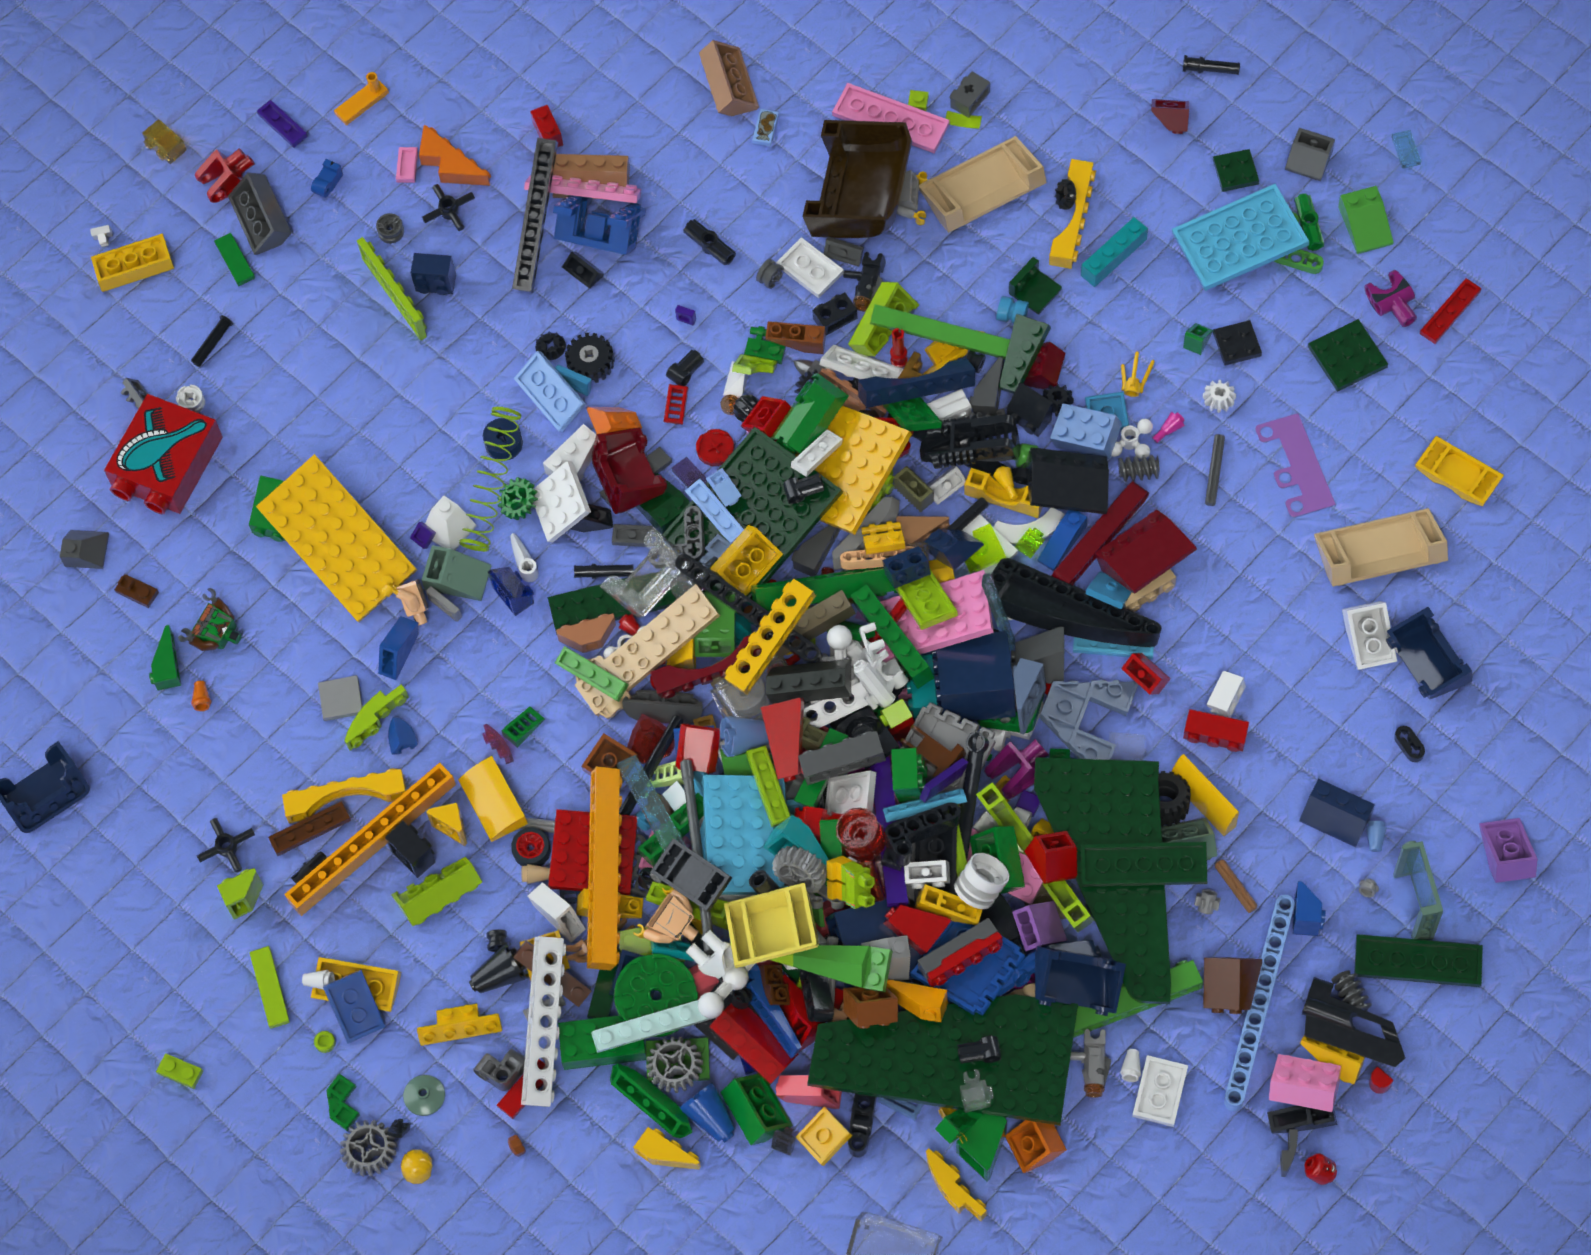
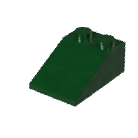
M667 480V489L664 494L636 507L661 535L690 503L681 491Z

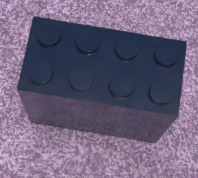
M1007 631L994 632L932 651V657L937 659L933 660L934 672H938V674H934L935 686L939 687V689H936L937 702L941 701V703H937V706L943 708L942 716L948 710L961 716L960 722L964 718L976 721L1016 717L1014 683Z
M886 898L875 901L873 906L867 908H849L835 912L825 918L830 936H835L839 939L838 945L861 946V943L899 937L883 924L887 919L885 914L891 908L887 907ZM908 899V906H907V907H911V904H910L909 899ZM910 945L909 980L901 982L915 979L911 977V972L918 964V960L923 957ZM844 983L845 988L856 987V986H853V985Z

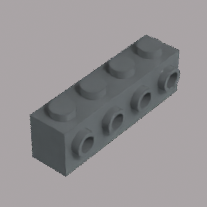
M877 731L865 732L856 738H846L837 744H827L818 750H808L798 756L807 785L886 761Z

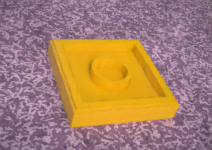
M824 1106L797 1134L796 1138L824 1166L853 1135Z

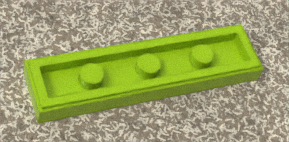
M762 746L747 750L746 756L771 827L778 826L790 817V813L767 747Z
M267 946L249 952L269 1028L272 1029L290 1023L270 947Z

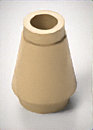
M531 864L521 868L522 882L530 884L549 880L550 868Z

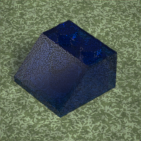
M510 567L488 571L492 588L514 616L534 604L532 589L528 585L524 586L521 582L523 579L517 571L513 572Z

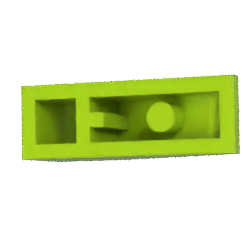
M902 698L880 711L882 715L879 716L882 724L891 729L911 718L912 714Z

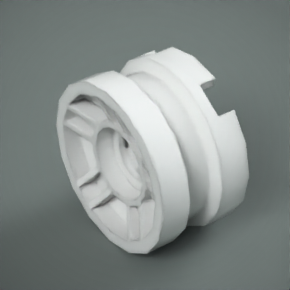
M190 385L187 387L183 386L178 390L176 402L179 406L197 413L203 410L205 398L199 387Z

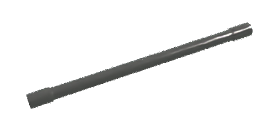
M683 760L680 762V768L684 784L692 851L703 858L693 781V765L691 760ZM699 906L703 937L709 930L713 932L711 912H707ZM703 941L704 953H714V951Z

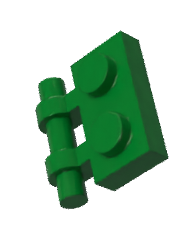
M751 326L750 334L757 336L756 339L748 337L744 355L776 360L777 364H782L786 346L763 340V337H766L767 329L763 326Z

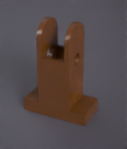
M912 725L910 728L923 739L920 744L915 747L903 738L900 740V743L906 748H917L918 753L922 754L923 760L936 769L932 775L933 778L966 755L964 748L959 744L950 751L915 725Z

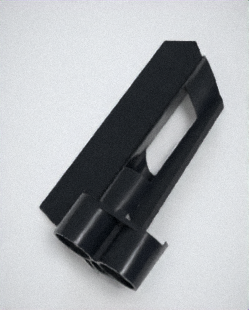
M1316 977L1313 978L1302 1011V1015L1306 1016L1305 1037L1392 1067H1396L1405 1059L1393 1022L1331 997L1334 983ZM1357 1016L1380 1024L1385 1039L1357 1030L1353 1026L1352 1018Z

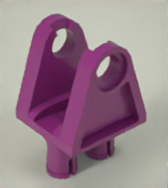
M1036 739L1022 751L1018 750L1010 741L989 763L984 773L991 777V779H994L1018 763L1021 765L1020 770L1001 790L1003 796L1009 800L1034 785L1036 757L1045 758L1049 754Z

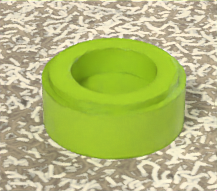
M321 1031L314 1038V1045L321 1053H328L335 1047V1038L328 1031Z

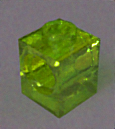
M1028 528L1014 547L1031 559L1045 541L1042 538L1044 534L1037 528L1033 530Z

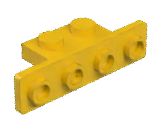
M934 341L924 349L933 366L925 371L923 375L937 371L949 361L964 357L968 350Z
M478 1004L437 1010V1024L417 1028L421 1046L502 1031L499 1014L479 1017Z

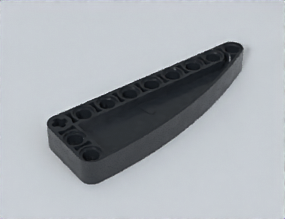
M1001 559L987 579L991 611L1045 630L1064 627V635L1092 641L1138 647H1155L1158 644L1162 629L1158 622L1124 607L1119 609L1086 595V591L1013 559Z

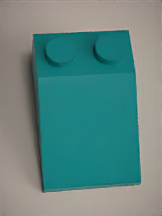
M793 814L772 830L763 846L774 856L786 846H796L798 849L802 847L803 850H809V853L816 854L815 857L822 860L821 863L826 865L825 869L827 870V861L829 859L809 826Z

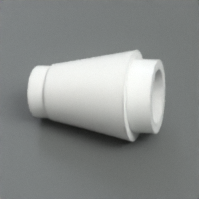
M328 970L304 973L302 977L304 986L324 990V985L335 981L334 973Z
M1127 1050L1120 1071L1124 1081L1136 1082L1141 1076L1138 1050Z

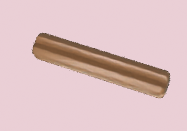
M1223 859L1215 864V868L1248 913L1257 909L1256 902L1229 865Z

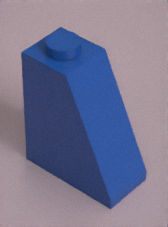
M402 616L399 617L379 646L378 674L397 680L418 637L419 622Z

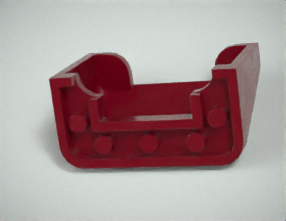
M640 427L596 434L592 451V464L615 514L624 513L664 494L667 489L666 479L661 475H654L646 458L644 450L645 446H647V437L643 435Z

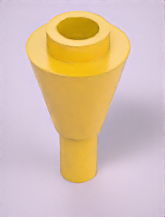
M1005 466L997 468L993 478L1008 492L1011 500L1017 499L1018 494L1014 488L1011 468Z

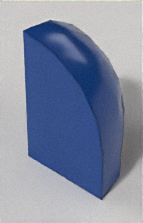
M393 717L388 729L389 746L392 755L401 754V750L408 747L411 750L414 749L418 743L412 727L404 720Z

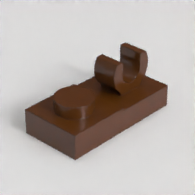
M126 574L121 576L118 585L114 589L116 593L147 608L151 606L159 593L156 588Z

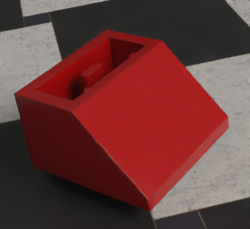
M1067 831L1035 836L1025 849V854L1044 884L1075 879L1077 877V847Z

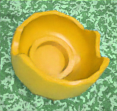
M421 1149L408 1151L401 1161V1172L405 1180L412 1184H421L430 1178L433 1167L430 1155Z

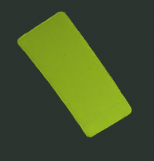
M947 111L945 119L950 120L949 125L979 129L982 116L971 115L968 118L963 114Z

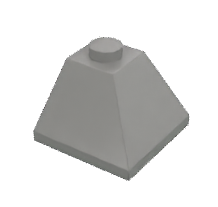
M908 936L884 938L861 943V946L892 950L888 979L895 981L909 980L910 950Z

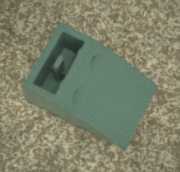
M432 545L423 573L422 583L425 590L431 586L442 594L482 601L492 566L453 549Z

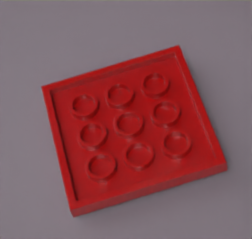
M556 809L548 883L550 889L571 891L588 889L590 812ZM621 815L622 822L619 827V834H621L622 839L618 852L621 854V863L618 866L621 881L618 885V892L621 895H630L637 816Z

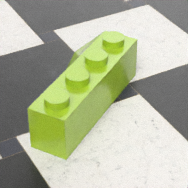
M881 282L848 343L855 352L865 356H876L889 341V336L892 334L893 330L870 324L875 304L910 313L919 306L898 282Z
M464 857L442 868L441 874H430L425 877L423 883L419 885L412 883L406 886L407 891L401 894L396 891L391 896L410 924L415 926L423 923L430 915L442 911L444 906L449 903L458 901L463 894L475 890L482 883V880L472 863Z

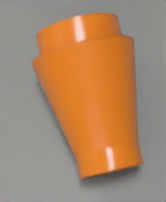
M196 681L194 683L191 705L196 711H206L211 705V699L204 681Z

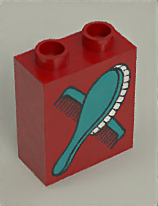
M147 393L104 469L111 484V493L126 501H130L133 496L145 500L144 505L158 514H165L167 509L181 514L223 438L216 420Z

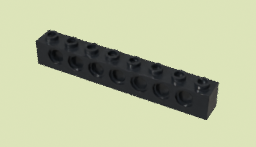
M537 137L512 286L514 290L531 293L534 290L558 142L555 140Z

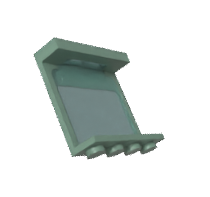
M1409 841L1401 847L1393 876L1394 878L1411 876L1420 911L1411 938L1431 940L1434 939L1443 914V908L1423 841L1417 843L1416 841Z

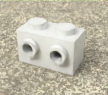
M946 860L910 862L907 866H904L905 884L912 886V889H922L925 884H932V887L941 888L945 887V883H950L949 862Z

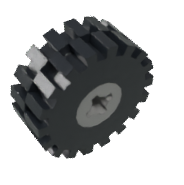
M585 333V337H582L580 334L577 336L578 340L573 338L571 345L568 344L566 347L567 351H565L568 369L591 378L595 383L599 382V378L602 380L606 379L605 374H611V369L614 368L615 362L610 342L608 340L605 341L602 335L598 338L597 333H593L592 336H589V333Z

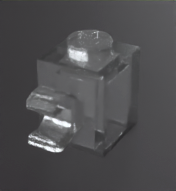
M977 1069L974 1072L976 1077L970 1079L967 1072H964L963 1079L966 1085L960 1086V1096L965 1113L990 1107L991 1099L994 1098L991 1086L987 1087L985 1080L979 1081L980 1073Z

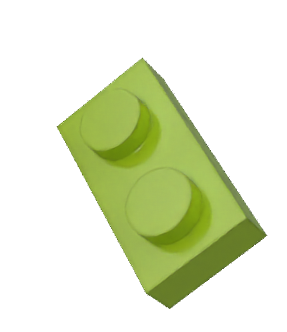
M165 1053L156 1073L195 1089L203 1069Z

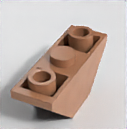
M602 614L592 620L585 619L578 624L564 625L556 630L558 640L582 653L602 648L616 626L614 614Z

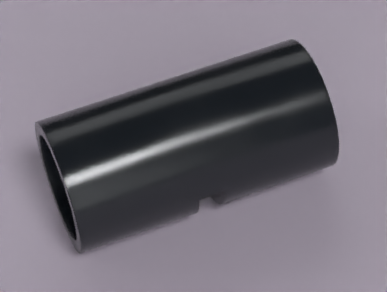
M764 870L756 871L749 879V885L757 894L781 889Z

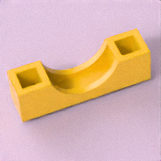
M974 468L970 469L964 484V495L976 499L982 497L988 503L1035 518H1039L1043 508L1030 505L1028 486L1015 488L1018 498L1011 500L1008 492L989 473Z

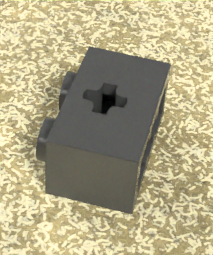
M972 71L968 77L965 76L962 79L959 88L952 91L950 95L951 108L969 118L990 93V82Z

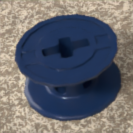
M498 418L488 423L483 430V441L497 445H508L514 442L511 437L502 432L489 430L487 427L509 431L515 430L517 425L508 419ZM520 428L514 432H506L515 439V444L504 447L511 453V459L516 457L522 450L523 440ZM503 436L506 442L503 443L500 437ZM485 444L486 452L490 457L494 459H507L510 457L507 451L497 446Z

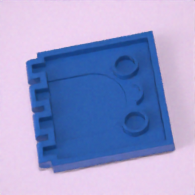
M951 921L924 956L976 925ZM1002 936L1003 946H1001L998 952L986 955L978 964H971L966 967L963 973L953 975L943 985H936L933 988L947 990V999L972 1015L976 1012L984 1015L991 1005V1002L986 998L994 1001L1003 988L1000 983L1004 985L1015 972L1012 967L1018 968L1025 955L1020 952L1021 947ZM917 964L911 972V977L931 987L919 971Z

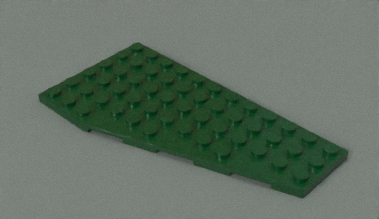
M1014 994L996 997L994 1001L987 999L991 1002V1005L984 1015H980L977 1012L972 1015L955 1003L948 1004L941 1023L920 1019L908 1010L898 1012V1022H892L886 1026L877 1024L870 1025L869 1028H859L850 1019L821 1023L817 1027L807 1086L1060 1126L1078 1004L1052 1002L1051 1006L1039 1004V1000L1035 999V997ZM987 1036L998 1037L1001 1060L993 1063L976 1061L960 1064L957 1044L977 1042Z

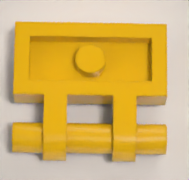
M887 521L886 524L875 525L873 523L868 524L866 527H861L862 535H866L863 536L866 555L905 549L903 533L900 530L901 523Z

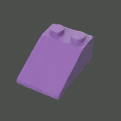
M1520 818L1479 823L1489 869L1495 883L1536 877L1538 859Z

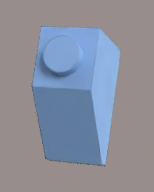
M723 468L706 478L725 507L734 505L738 502L739 497L742 496Z

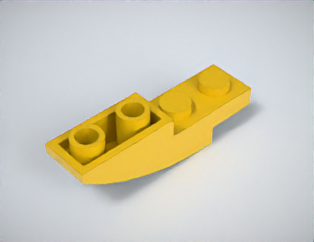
M928 1148L926 1150L928 1167L943 1197L959 1214L966 1208L979 1221H982L987 1216L986 1205L977 1198L975 1200L969 1195L970 1191L964 1185H958L961 1182L960 1171L954 1165L950 1164L949 1166L943 1161L944 1157L935 1150L933 1152Z

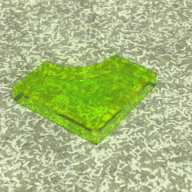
M991 524L972 531L973 537L981 541L984 546L965 561L970 574L994 565L1001 559L1006 558Z

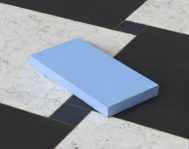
M537 351L514 377V380L559 432H563L586 405L541 351Z

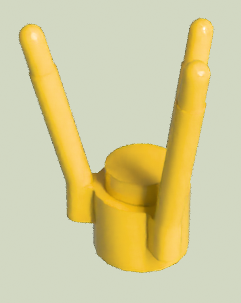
M1138 351L1135 352L1132 376L1127 381L1125 365L1121 364L1122 391L1130 397H1137L1139 393H1143L1144 385L1155 363L1154 360H1151L1140 383L1139 379L1136 378Z

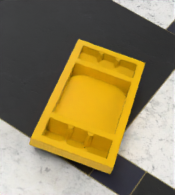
M1435 436L1415 464V467L1434 483L1444 485L1453 490L1461 499L1480 506H1484L1504 477L1500 472L1438 436Z

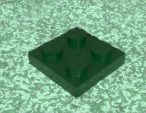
M1250 149L1213 156V163L1222 192L1259 184Z

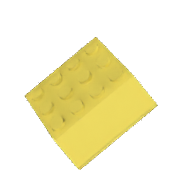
M805 883L724 903L735 968L819 946L811 901Z

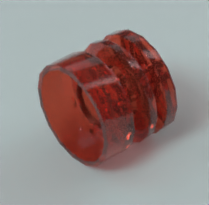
M861 807L852 808L844 812L838 819L836 835L847 853L854 859L861 861L871 860L884 850L885 831L871 811Z

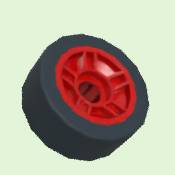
M533 827L525 828L513 837L511 843L512 854L516 862L521 866H527V864L542 866L549 859L551 853L550 842L546 834L540 829ZM532 845L534 850L529 851V846Z

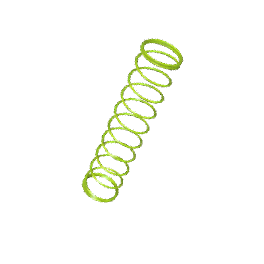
M493 407L490 414L512 421L517 425V428L509 431L493 427H487V429L502 432L511 437L514 442L508 445H497L487 441L483 443L497 446L507 451L510 457L507 459H492L480 456V458L501 464L506 468V472L496 474L477 470L478 473L490 475L500 480L503 486L486 488L473 485V487L494 493L499 497V501L480 502L470 499L471 502L480 503L493 509L496 515L481 517L466 514V516L478 518L490 524L492 530L473 531L466 528L462 529L484 537L489 543L485 544L472 539L459 540L461 546L475 551L485 552L490 548V540L480 533H489L494 530V526L485 519L494 518L498 513L488 504H496L501 501V497L492 490L501 489L505 486L504 482L495 475H503L508 472V468L499 461L511 459V453L504 447L515 444V439L506 432L518 430L519 426L514 420H519L522 416L519 412L505 407ZM495 410L510 412L517 416L504 415ZM465 543H472L480 546L468 545Z

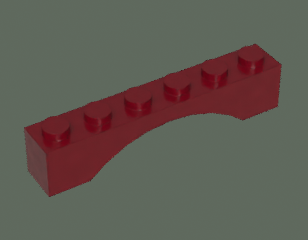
M750 635L744 637L739 646L728 657L712 666L701 669H682L667 665L651 671L650 674L657 694L661 698L668 699L674 697L675 693L679 691L687 692L693 690L694 686L698 684L706 685L713 682V679L717 677L725 678L727 668L730 665H734L739 651L742 648L745 649L748 645ZM755 649L753 651V656H759L762 652V649ZM750 665L743 666L741 671L749 669Z

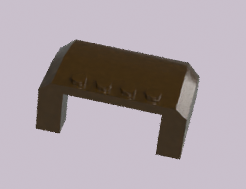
M824 120L821 138L830 157L820 201L806 200L802 216L811 237L869 238L880 235L894 223L912 145L906 122Z

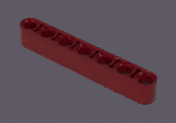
M1132 481L1111 504L1107 514H1103L1061 562L1053 572L1052 577L1074 585L1096 559L1095 553L1113 540L1149 496V492Z

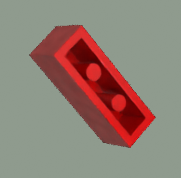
M1189 709L1183 739H1187L1191 743H1206L1214 748L1224 747L1232 752H1243L1249 722Z

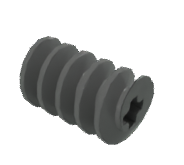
M1145 455L1141 457L1140 461L1135 456L1133 462H1131L1129 457H1126L1125 463L1122 458H1118L1119 477H1123L1124 481L1127 482L1128 476L1131 477L1132 481H1135L1138 475L1142 481L1144 475L1150 480L1152 474H1154L1155 478L1158 479L1160 473L1158 455L1156 460L1153 455H1149L1148 461Z
M1350 970L1337 974L1331 979L1332 983L1336 984L1335 990L1340 991L1338 996L1343 999V1002L1365 1011L1372 1006V1003H1364L1369 998L1367 995L1361 996L1365 989L1357 988L1362 983L1360 980L1354 981L1358 976L1357 973L1351 974Z

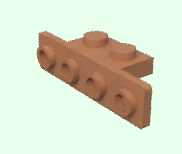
M822 368L819 374L849 395L842 406L858 412L866 409L858 397V391L852 387L850 382L844 379L840 380L832 370ZM883 405L868 408L875 410L881 417L887 412Z

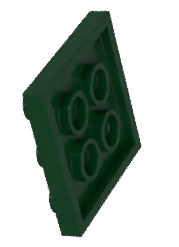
M1359 319L1308 343L1309 350L1337 392L1388 368V362Z

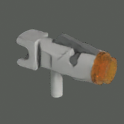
M1086 1029L1084 1031V1052H1071L1070 1060H1078L1084 1063L1082 1074L1085 1082L1084 1091L1087 1097L1098 1098L1105 1091L1111 1059L1105 1056L1106 1031L1104 1029L1100 1031V1036L1097 1039H1093L1090 1036V1030Z

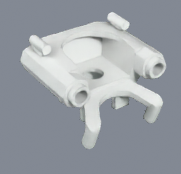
M874 622L859 628L865 648L858 641L854 640L846 648L847 657L851 659L855 677L860 680L862 686L869 693L864 699L873 710L878 706L883 708L890 706L895 701V695L892 693L893 688L900 689L908 682V678L896 658L887 663L883 662L889 656L886 649L876 654L885 647L883 639L872 643L866 639V633L877 630Z

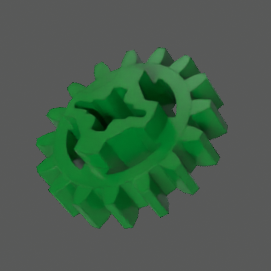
M516 477V480L510 479L509 485L504 483V490H499L502 496H500L501 503L498 504V507L502 509L500 512L506 515V517L519 520L520 517L525 519L526 513L531 514V507H536L533 502L537 501L538 498L534 496L537 493V490L533 489L534 484L524 478Z

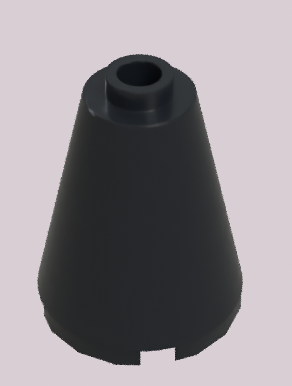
M510 942L501 946L470 975L471 980L469 984L474 992L484 993L529 978V974H524L523 971L526 967L513 958L517 950L509 948Z

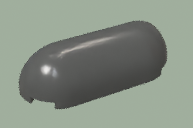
M637 690L636 694L631 695L630 699L625 696L622 701L625 713L638 721L670 723L672 717L678 715L683 719L682 724L693 723V719L700 718L702 714V702L693 698V694L677 692L674 697L664 699L656 691Z

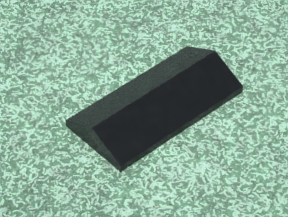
M957 827L915 843V862L940 860L949 862L950 883H945V887L937 889L956 895L954 884L957 873ZM914 889V907L921 889Z

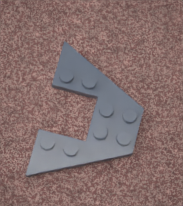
M1091 680V682L1078 683V681H1053L1039 718L1079 759L1111 760L1116 745L1079 730L1080 723L1089 701L1126 716L1138 684L1135 681L1119 682V680H1113L1112 682Z

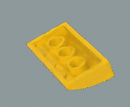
M163 233L91 256L102 292L174 269Z
M1184 754L1181 755L1171 772H1174L1175 776L1179 774L1182 776L1181 780L1185 779L1187 781V786H1190V801L1223 836H1226L1236 827L1239 811Z
M492 756L473 766L458 779L491 842L528 824L525 815Z
M318 958L316 972L322 970L333 972L335 981L362 970L378 1009L388 1012L392 1011L402 972L334 959ZM312 987L310 998L329 1001L324 990Z

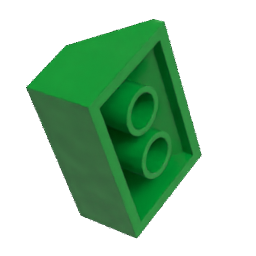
M1014 826L993 827L971 836L972 855L976 853L989 854L1002 862L1008 870L1009 880L999 894L1013 892L1025 887Z
M759 1074L735 1078L720 1092L750 1145L764 1143L793 1126L772 1088Z

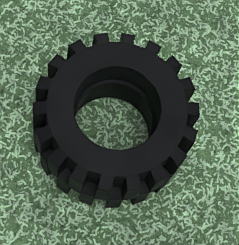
M1161 771L1159 773V796H1167L1173 799L1168 802L1159 800L1161 827L1163 825L1170 827L1172 823L1177 825L1180 823V819L1184 820L1189 812L1190 786H1187L1185 779L1181 780L1182 776L1179 774L1175 776L1174 772L1165 773V771Z

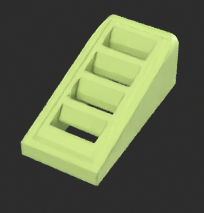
M676 761L658 766L654 772L656 774L655 780L652 781L651 777L646 788L672 786L676 781L684 785L681 770L675 767Z

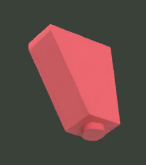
M779 1075V1080L776 1084V1096L783 1101L818 1107L825 1106L832 1109L840 1108L842 1091L807 1086L809 1075Z

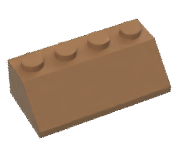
M712 40L699 52L718 113L735 116L757 110L759 105L740 48Z
M556 154L553 175L562 176V179L570 180V178H579L581 182L597 180L600 181V184L607 185L608 182L618 183V186L626 187V185H629L630 176L629 157L621 155ZM553 193V198H566L570 196Z

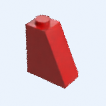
M899 905L888 910L885 914L887 919L883 924L898 936H908L909 945L923 955L929 951L952 920L944 916Z

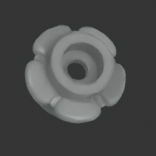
M1372 879L1359 882V892L1365 897H1374L1376 892L1379 891V887Z

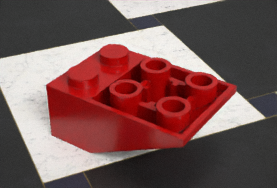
M784 974L783 982L788 984L790 1005L779 1006L802 1046L799 1050L800 1052L814 1043L818 1024L825 1022H810L808 1020L803 992Z

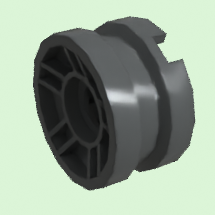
M384 214L377 220L376 229L379 238L383 242L396 243L403 237L404 227L402 220L396 214Z
M767 259L760 267L756 281L761 284L764 283L767 288L772 289L775 287L774 283L776 281L779 282L783 275L781 270H784V267L776 264L772 259Z

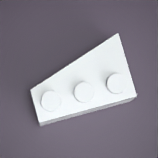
M583 424L543 462L545 473L550 476L564 463L569 461L573 462L579 481H581L585 470L592 462V451L596 434Z

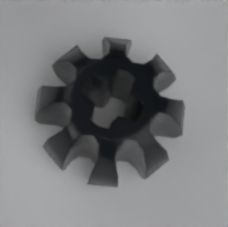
M742 395L738 398L733 406L736 418L744 422L759 399L753 395Z

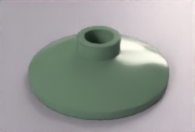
M417 1076L409 1081L404 1089V1103L408 1110L415 1115H431L437 1112L444 1103V1087L433 1076ZM422 1090L427 1091L425 1096L419 1095Z

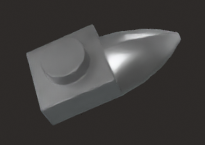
M794 360L796 369L804 376L805 372L810 371L812 373L814 369H817L818 374L822 368L826 370L817 360H814V362L810 360Z

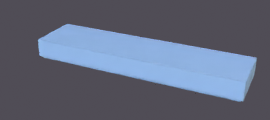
M698 479L685 490L724 538L732 544L744 529L701 479Z

